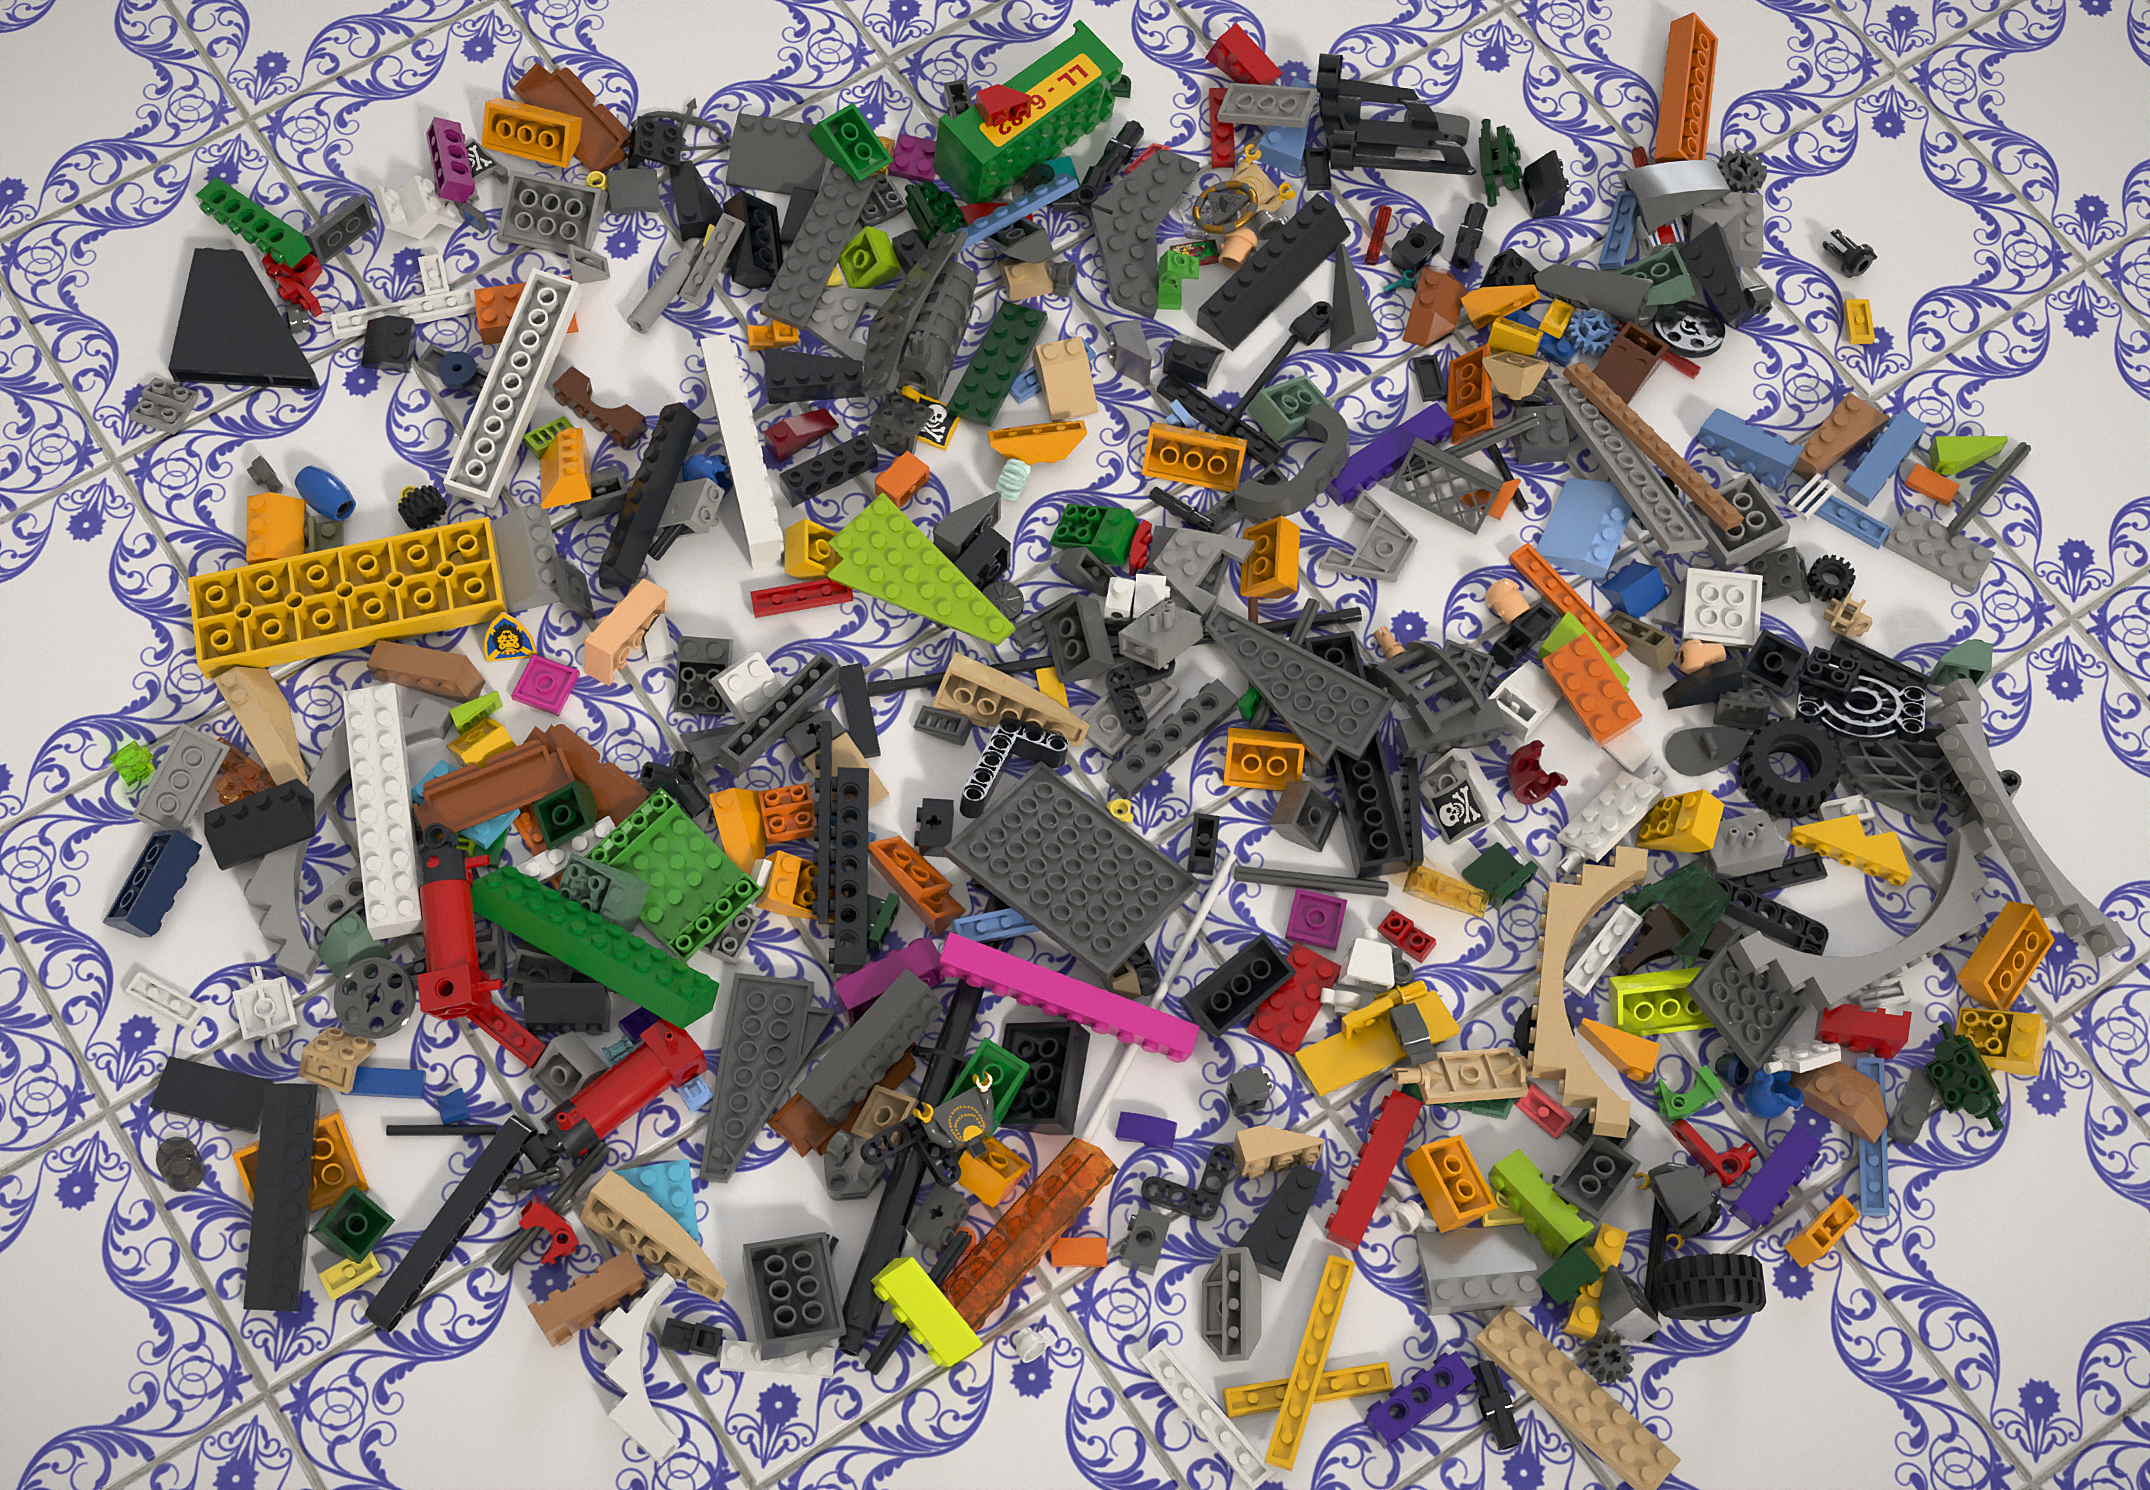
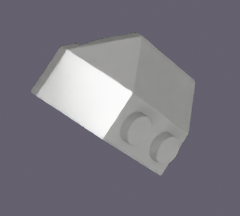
M1248 1247L1221 1249L1217 1255L1218 1258L1211 1265L1202 1280V1338L1221 1362L1249 1360L1261 1338V1279Z

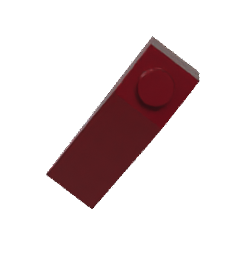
M826 408L786 418L763 431L765 447L777 462L781 463L838 428L839 424Z

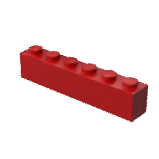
M1393 1089L1390 1097L1384 1096L1378 1109L1383 1112L1380 1120L1374 1118L1368 1131L1372 1135L1369 1144L1363 1142L1357 1157L1361 1158L1359 1166L1353 1165L1346 1179L1351 1182L1348 1190L1342 1189L1335 1203L1340 1206L1337 1214L1331 1213L1324 1228L1329 1230L1326 1239L1351 1251H1357L1423 1102Z

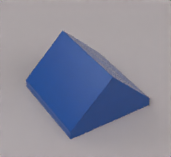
M1634 562L1598 588L1617 610L1636 619L1641 618L1668 598L1658 568L1639 562Z

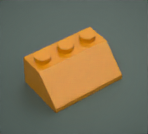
M272 492L247 496L246 562L249 565L305 554L306 502L304 500Z
M1281 515L1245 529L1243 539L1255 541V547L1241 567L1240 595L1279 599L1296 593L1300 527Z
M1228 727L1223 785L1284 791L1287 782L1301 781L1305 747L1293 733Z
M1461 1134L1422 1145L1404 1160L1440 1233L1460 1228L1498 1208Z

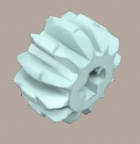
M1012 458L1008 460L996 484V492L1001 493V497L1006 500L1016 501L1019 499L1030 476V466L1019 459Z

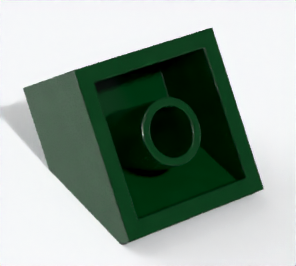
M573 781L532 803L547 849L550 851L595 826L598 807L590 786L578 781Z
M352 1185L343 1190L309 1231V1234L330 1251L357 1264H361L394 1223L395 1219Z
M1586 1237L1573 1246L1543 1273L1537 1281L1559 1306L1565 1301L1571 1304L1582 1294L1579 1289L1586 1282L1591 1286L1602 1276L1599 1271L1605 1265L1591 1241Z

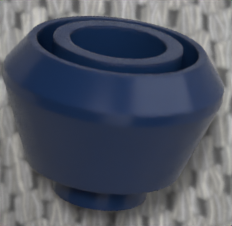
M1735 1052L1723 1054L1715 1063V1071L1718 1077L1730 1087H1738L1746 1081L1749 1069Z

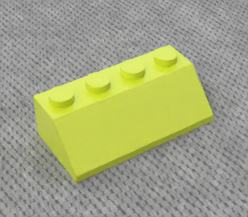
M1703 967L1609 977V1004L1615 1029L1635 1036H1646L1714 1028L1711 1021L1685 990Z
M913 1257L895 1258L871 1280L875 1286L874 1292L884 1302L887 1300L893 1308L891 1310L893 1316L900 1323L904 1322L911 1330L909 1332L911 1338L917 1344H922L928 1351L926 1355L935 1366L950 1367L983 1345Z

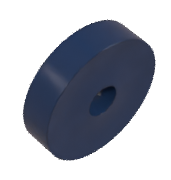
M461 351L445 355L439 361L437 367L441 382L451 389H463L470 386L478 375V368L474 358L470 354Z

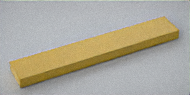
M1388 1361L1322 1372L1313 1404L1391 1392L1394 1388ZM1290 1378L1224 1388L1222 1392L1227 1418L1280 1410Z

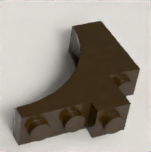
M1660 903L1655 910L1649 908L1642 917V922H1644L1640 929L1642 934L1633 944L1636 948L1632 953L1627 951L1618 962L1621 967L1617 975H1631L1638 968L1649 962L1671 956H1692L1709 960L1733 929L1702 905L1695 912L1690 910L1681 920Z

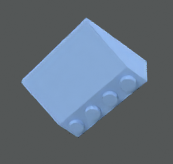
M1567 478L1536 551L1548 563L1602 584L1633 509L1612 482Z

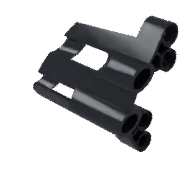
M1320 53L1316 89L1331 170L1354 171V167L1458 175H1474L1477 173L1476 169L1471 166L1462 147L1456 142L1447 141L1439 130L1434 112L1425 101L1419 99L1414 89L1341 79L1343 55ZM1361 102L1403 104L1408 109L1413 123L1361 119ZM1398 147L1439 150L1445 161L1395 157V152Z

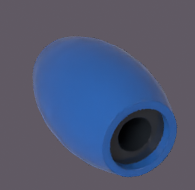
M312 465L303 468L297 474L295 486L300 496L317 513L335 521H343L353 513L356 502L350 490L335 475Z

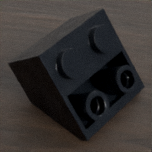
M1552 150L1524 169L1521 183L1532 219L1559 216L1561 207L1565 204V194L1569 191V181L1563 175V162L1561 159H1558L1556 150Z

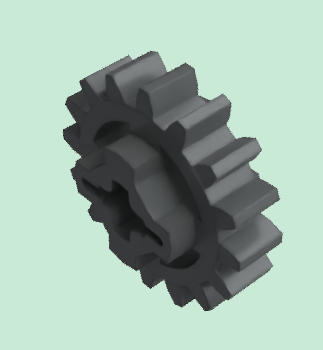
M1736 149L1734 154L1731 151H1727L1726 156H1721L1717 166L1729 188L1733 189L1734 192L1742 191V193H1748L1750 190L1754 194L1757 188H1762L1767 177V173H1765L1767 166L1762 165V158L1756 159L1757 153L1749 155L1747 149L1744 153Z

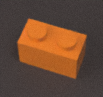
M907 450L902 456H897L893 460L891 467L876 477L874 482L875 495L879 496L883 492L900 509L930 480L929 466Z

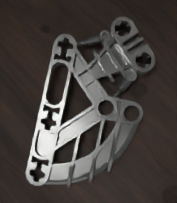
M1924 725L1921 740L1914 743L1904 741L1899 735L1883 741L1864 742L1847 739L1834 733L1832 740L1835 741L1838 746L1837 749L1841 754L1842 761L1840 765L1850 774L1849 783L1861 787L1865 791L1863 793L1865 799L1879 802L1896 811L1912 815L1913 819L1920 824H1929L1934 820L1941 805V797H1943L1945 801L1955 805V809L1958 812H1965L1961 819V827L1974 820L1978 821L1982 830L1988 827L1938 743H1930L1937 742L1935 738L1945 732L1944 727ZM1906 728L1908 731L1917 732L1914 729ZM1984 732L1985 739H1986L1987 746H1988V745H1989V742H1990V739H1989V736ZM1916 757L1939 760L1927 768ZM1997 770L2011 801H2013L2021 786L2022 780L2020 775L2013 770H2004L2002 772ZM1947 782L1952 787L1948 794L1940 791V788Z

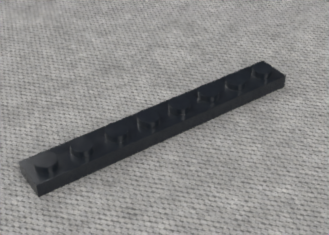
M821 721V731H816V746H821L820 754L815 755V769L820 770V778H815V794H820L819 802L814 803V816L819 818V826H814V842H819V848L813 851V865L818 866V875H813V891H818V899L812 900V914L817 915L818 924H829L832 722Z

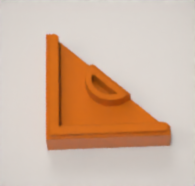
M1517 478L1503 483L1487 515L1501 520L1521 483L1520 479ZM1484 489L1474 492L1477 505L1488 503L1492 493ZM1471 493L1461 496L1460 502L1470 507H1475ZM1485 507L1479 508V511L1483 512Z

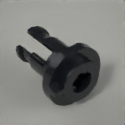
M1839 229L1833 230L1830 234L1847 248L1844 253L1832 243L1829 244L1827 241H1824L1822 244L1825 250H1829L1842 263L1841 273L1847 278L1862 275L1870 267L1872 261L1878 257L1875 255L1873 248L1868 244L1858 246L1851 239L1843 236Z

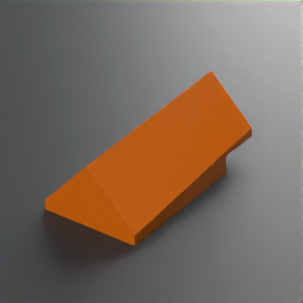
M1488 344L1449 361L1447 414L1455 422L1452 430L1453 445L1493 429L1491 378L1482 363L1483 357L1490 356V346Z
M901 836L869 843L870 863L936 937L945 931L953 920L958 919L964 914L966 909L948 893L953 885Z

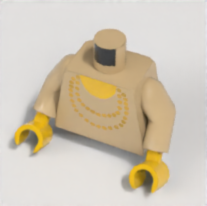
M1249 144L1245 148L1247 157L1245 159L1242 158L1229 181H1241L1254 188L1258 196V208L1255 212V217L1263 210H1269L1274 213L1284 204L1285 199L1292 200L1295 197V192L1292 189L1289 190L1291 185L1287 182L1281 184L1278 189L1256 163H1251L1252 160H1258L1261 157V151L1257 149L1255 154L1251 155L1254 145ZM1228 190V194L1246 195L1241 190ZM1249 203L1239 210L1242 215L1245 214Z

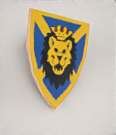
M502 612L492 621L484 639L486 662L530 658L533 654L537 655L532 635L516 618Z

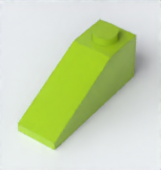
M1936 436L1929 447L1932 471L1943 475L1957 474L2001 453L2008 438L2007 436Z

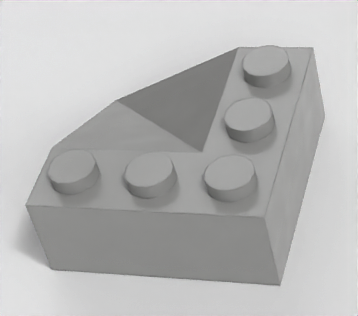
M1731 192L1705 207L1700 205L1694 208V212L1687 216V243L1717 222L1724 229L1736 266L1758 267L1764 252L1763 195Z
M1751 473L1716 489L1744 517L1739 526L1724 531L1694 501L1687 503L1691 517L1709 543L1706 547L1721 571L1728 572L1788 542L1790 525Z

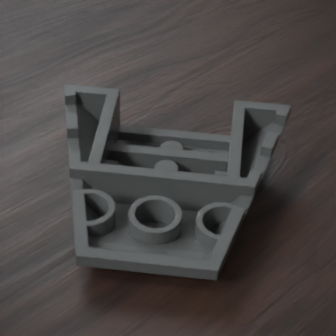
M1714 160L1666 162L1618 173V178L1625 191H1632L1640 207L1641 222L1649 236L1656 233V228L1662 225L1667 227L1673 224L1675 218L1683 214L1685 216L1692 214L1694 208L1700 205L1705 207L1731 193V189Z

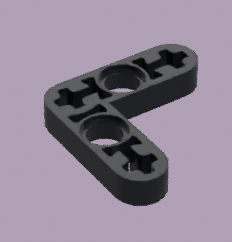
M1175 658L1167 663V669L1164 667L1159 670L1155 668V673H1152L1154 667L1139 661L1113 668L1107 673L1106 688L1128 734L1140 736L1145 733L1148 724L1146 713L1135 688L1172 676L1175 670ZM1143 668L1148 674L1144 678H1139L1134 675V670ZM1114 677H1117L1118 680H1121V691H1119V686L1117 682H1113ZM1123 697H1129L1134 703L1130 707H1125L1119 701ZM1132 713H1134L1135 720L1140 722V727L1132 724Z
M913 1114L870 1138L861 1147L860 1155L863 1161L869 1165H876L914 1144L939 1185L943 1187L952 1186L961 1176V1168L949 1148L938 1145L940 1149L939 1155L932 1156L927 1152V1144L935 1142L928 1138L924 1128L922 1130L917 1129L911 1134L909 1133L908 1129L914 1126L916 1122L920 1123L922 1120ZM891 1132H899L903 1136L902 1145H895L891 1142ZM884 1143L885 1148L877 1156L869 1154L871 1147L876 1148ZM943 1157L946 1159L936 1166L935 1162H938ZM945 1169H951L953 1172L950 1177L942 1175Z
M1225 1144L1213 1147L1198 1190L1160 1177L1151 1176L1143 1181L1141 1196L1150 1204L1200 1221H1210L1217 1213L1233 1165L1234 1152L1231 1147ZM1221 1152H1224L1229 1161H1223L1220 1171L1216 1169L1218 1157L1215 1155L1219 1156ZM1210 1176H1216L1221 1180V1186L1218 1189H1211L1206 1185V1179ZM1155 1184L1157 1185V1190L1165 1193L1166 1188H1169L1167 1201L1162 1200L1164 1197L1162 1193L1156 1192L1154 1196L1149 1195V1189L1146 1187L1151 1188ZM1176 1192H1182L1187 1197V1202L1184 1205H1176L1172 1202V1195ZM1192 1197H1195V1204L1203 1205L1204 1202H1208L1209 1208L1213 1210H1207L1205 1214L1201 1212L1200 1206L1193 1205V1210L1188 1208L1191 1205Z

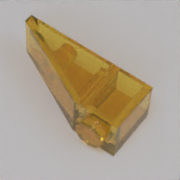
M1425 866L1410 867L1402 891L1423 901L1478 918L1484 917L1491 895L1486 891Z

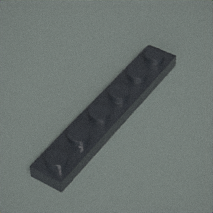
M1400 752L1399 765L1404 767V775H1401V790H1405L1406 798L1402 799V813L1407 814V822H1404L1403 828L1405 836L1408 837V848L1411 856L1410 870H1421L1424 855L1418 760L1413 757L1404 758L1402 752Z

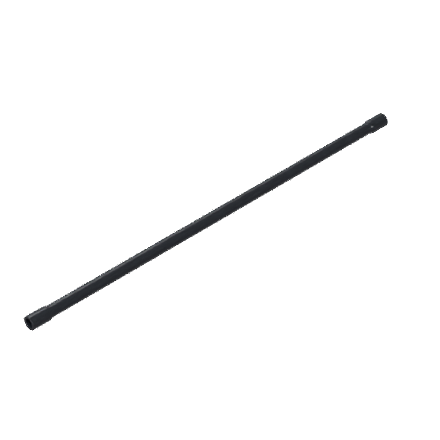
M1360 607L1316 614L1310 628L1361 622ZM1299 617L1258 623V626L1274 634L1293 631ZM1206 631L1203 632V638L1192 646L1216 643V641ZM1119 645L1110 646L1113 658L1126 657L1120 654ZM1052 655L987 665L1007 675L1055 667ZM946 672L867 682L869 697L892 694L893 692L941 685Z

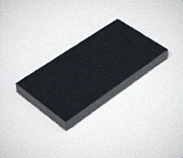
M169 1056L150 1107L152 1110L256 1134L262 1119L265 1084L275 1083L273 1080Z

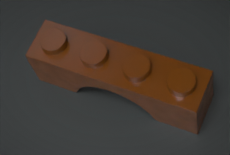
M573 366L552 385L555 394L554 398L561 406H568L577 417L588 420L597 431H603L608 434L617 445L622 444L629 449L648 430L645 416L628 404L617 408H603L593 403L590 399L593 392L590 378Z

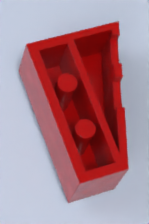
M1237 23L1217 39L1205 59L1237 83L1274 85L1283 74Z
M1842 1004L1831 1011L1825 1007L1818 1011L1814 1040L1822 1041V1043L1828 1045L1835 1042L1854 1053L1866 1052L1874 1054L1876 1058H1884V1060L1893 1059L1908 1042L1912 1012L1903 1011V1016L1886 1014V1009L1877 1008V1012L1860 1011L1859 1005Z

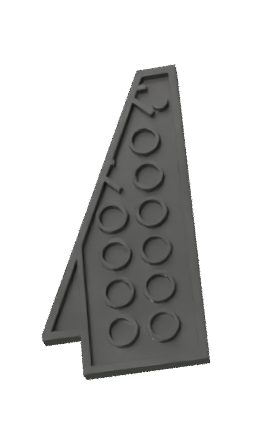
M1220 605L1216 606L1205 623L1207 632L1321 767L1325 768L1335 750L1357 761L1360 760L1393 706L1396 696Z
M743 973L734 974L699 1174L700 1180L728 1183L834 1019L835 1009L811 1007L814 992L813 981Z

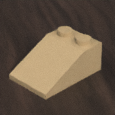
M1079 336L1035 346L1032 360L1051 421L1057 422L1098 413L1089 360L1082 337Z

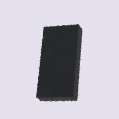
M1305 148L1304 160L1308 191L1331 190L1328 149Z
M1437 355L1413 358L1412 363L1423 402L1446 399L1447 391Z

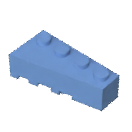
M1295 77L1290 87L1316 88V85ZM1311 114L1305 128L1269 126L1259 143L1261 157L1257 161L1299 177Z
M1716 408L1701 426L1696 438L1704 447L1712 449L1726 461H1730L1740 467L1743 472L1751 473L1752 476L1760 480L1765 486L1771 487L1775 491L1779 490L1793 472L1804 449V446L1799 444L1792 446L1785 443L1786 438L1779 435L1774 438L1765 434L1764 428L1757 425L1749 427L1745 425L1743 419L1719 408Z
M1903 409L1898 416L1894 414L1885 425L1888 429L1884 434L1879 433L1871 443L1874 446L1869 453L1865 451L1857 462L1859 467L1855 472L1850 470L1843 480L1845 483L1843 492L1866 508L1887 483L1886 479H1890L1895 474L1901 464L1900 461L1904 462L1912 449L1916 448L1920 443L1927 427L1926 424Z

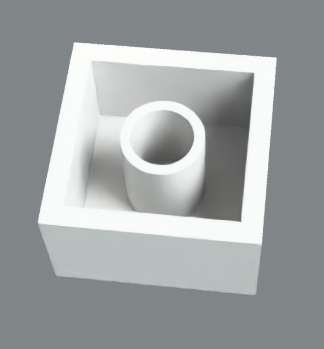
M750 651L710 680L736 720L745 723L782 688V685L759 651Z

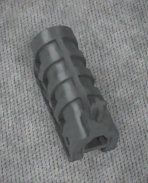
M947 260L936 277L903 345L896 368L900 373V377L895 388L902 389L906 385L926 389L928 397L940 399L974 310V291L978 279L975 273L967 266L956 261Z

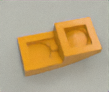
M776 320L772 321L771 326H747L746 329L749 351L764 350V348H783L799 342L798 330Z

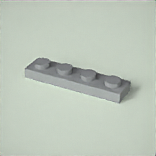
M722 214L678 296L699 307L702 306L745 226L744 222L728 214Z

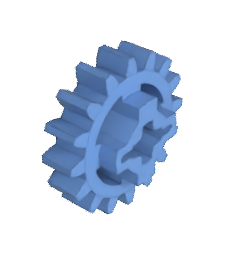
M1584 309L1581 314L1576 312L1574 317L1570 319L1566 334L1570 335L1568 338L1569 342H1575L1573 348L1580 347L1582 354L1589 351L1590 356H1593L1595 352L1602 356L1619 334V331H1616L1617 324L1610 323L1611 317L1604 318V312L1598 315L1595 309H1592L1591 313Z

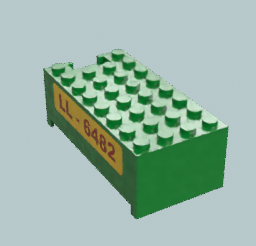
M1081 19L1073 24L1075 28L1074 35L1003 84L1005 87L1031 96L1030 112L1025 116L1015 117L1001 125H993L987 128L974 104L953 120L947 113L939 118L933 169L967 205L992 203L998 196L1006 195L1016 183L1021 184L1025 181L1028 171L1031 169L1037 171L1044 166V161L1057 158L1063 149L1068 146L1072 147L1081 136L1090 134L1099 123H1105L1112 117L1116 98L1111 94L1110 88L1111 85L1117 84L1120 81L1123 63Z

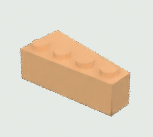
M644 578L637 585H633L628 595L622 601L620 600L616 603L609 616H604L595 631L589 632L585 637L584 673L610 687L615 680L613 673L617 668L621 670L627 664L626 659L632 648L638 649L644 638L645 630L648 631L659 615L668 608V591Z

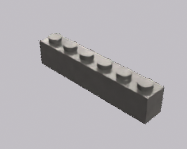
M820 651L720 747L718 763L739 778L838 682L841 665L823 651Z

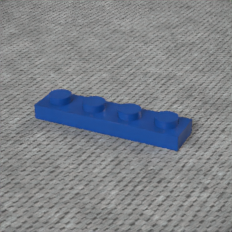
M1521 309L1504 317L1540 330L1538 328L1541 322ZM1544 332L1537 351L1565 368L1578 353L1579 347L1574 349V344L1563 336L1559 339Z

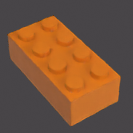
M570 276L562 277V278H565V279L570 280ZM527 282L474 289L478 328L483 345L502 343ZM576 310L566 333L579 332Z
M1586 632L1543 659V667L1598 749L1642 722L1643 715Z

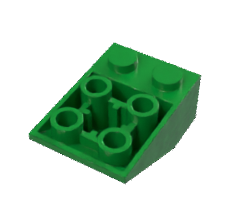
M1067 504L1049 544L1062 550L1086 547L1103 564L1123 566L1140 524L1128 508Z

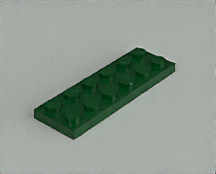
M1003 301L946 406L947 414L991 427L1048 320L1047 313Z

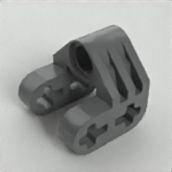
M843 1129L838 1131L827 1145V1153L824 1156L827 1193L831 1199L836 1201L866 1199L884 1178L885 1163L869 1165L864 1162L858 1172V1179L854 1182L853 1177L841 1168L854 1151V1138ZM838 1180L846 1184L842 1189H834L831 1185Z

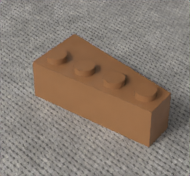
M1848 392L1804 445L1793 473L1807 482L1817 473L1822 475L1831 469L1834 464L1847 458L1857 448L1860 449L1866 445L1873 437H1876L1879 433L1882 434L1890 418Z
M382 640L377 641L366 665L372 672L373 677L378 681L395 683L462 704L477 699L485 684L484 678L466 655Z
M628 1250L596 1267L594 1270L595 1275L591 1277L589 1274L582 1275L573 1280L570 1289L566 1291L557 1289L548 1294L549 1299L545 1303L538 1305L535 1301L527 1306L552 1347L557 1344L558 1346L566 1344L573 1338L572 1334L581 1328L583 1330L590 1328L597 1322L596 1318L604 1313L614 1312L621 1306L622 1301L628 1297L634 1298L645 1290V1286L648 1285L647 1279Z

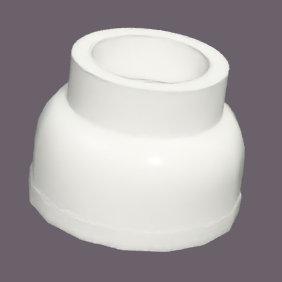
M1322 988L1320 1003L1333 1005L1334 1014L1345 1016L1350 1011L1359 1008L1362 996L1353 992Z
M1389 1197L1380 1205L1381 1210L1390 1216L1395 1227L1404 1234H1411L1418 1227L1420 1219L1424 1216L1421 1207L1413 1200L1399 1203L1394 1197Z
M1027 1327L1015 1336L1013 1343L1016 1345V1351L1024 1363H1029L1038 1358L1058 1338L1049 1327L1044 1328L1040 1332H1034L1030 1327Z

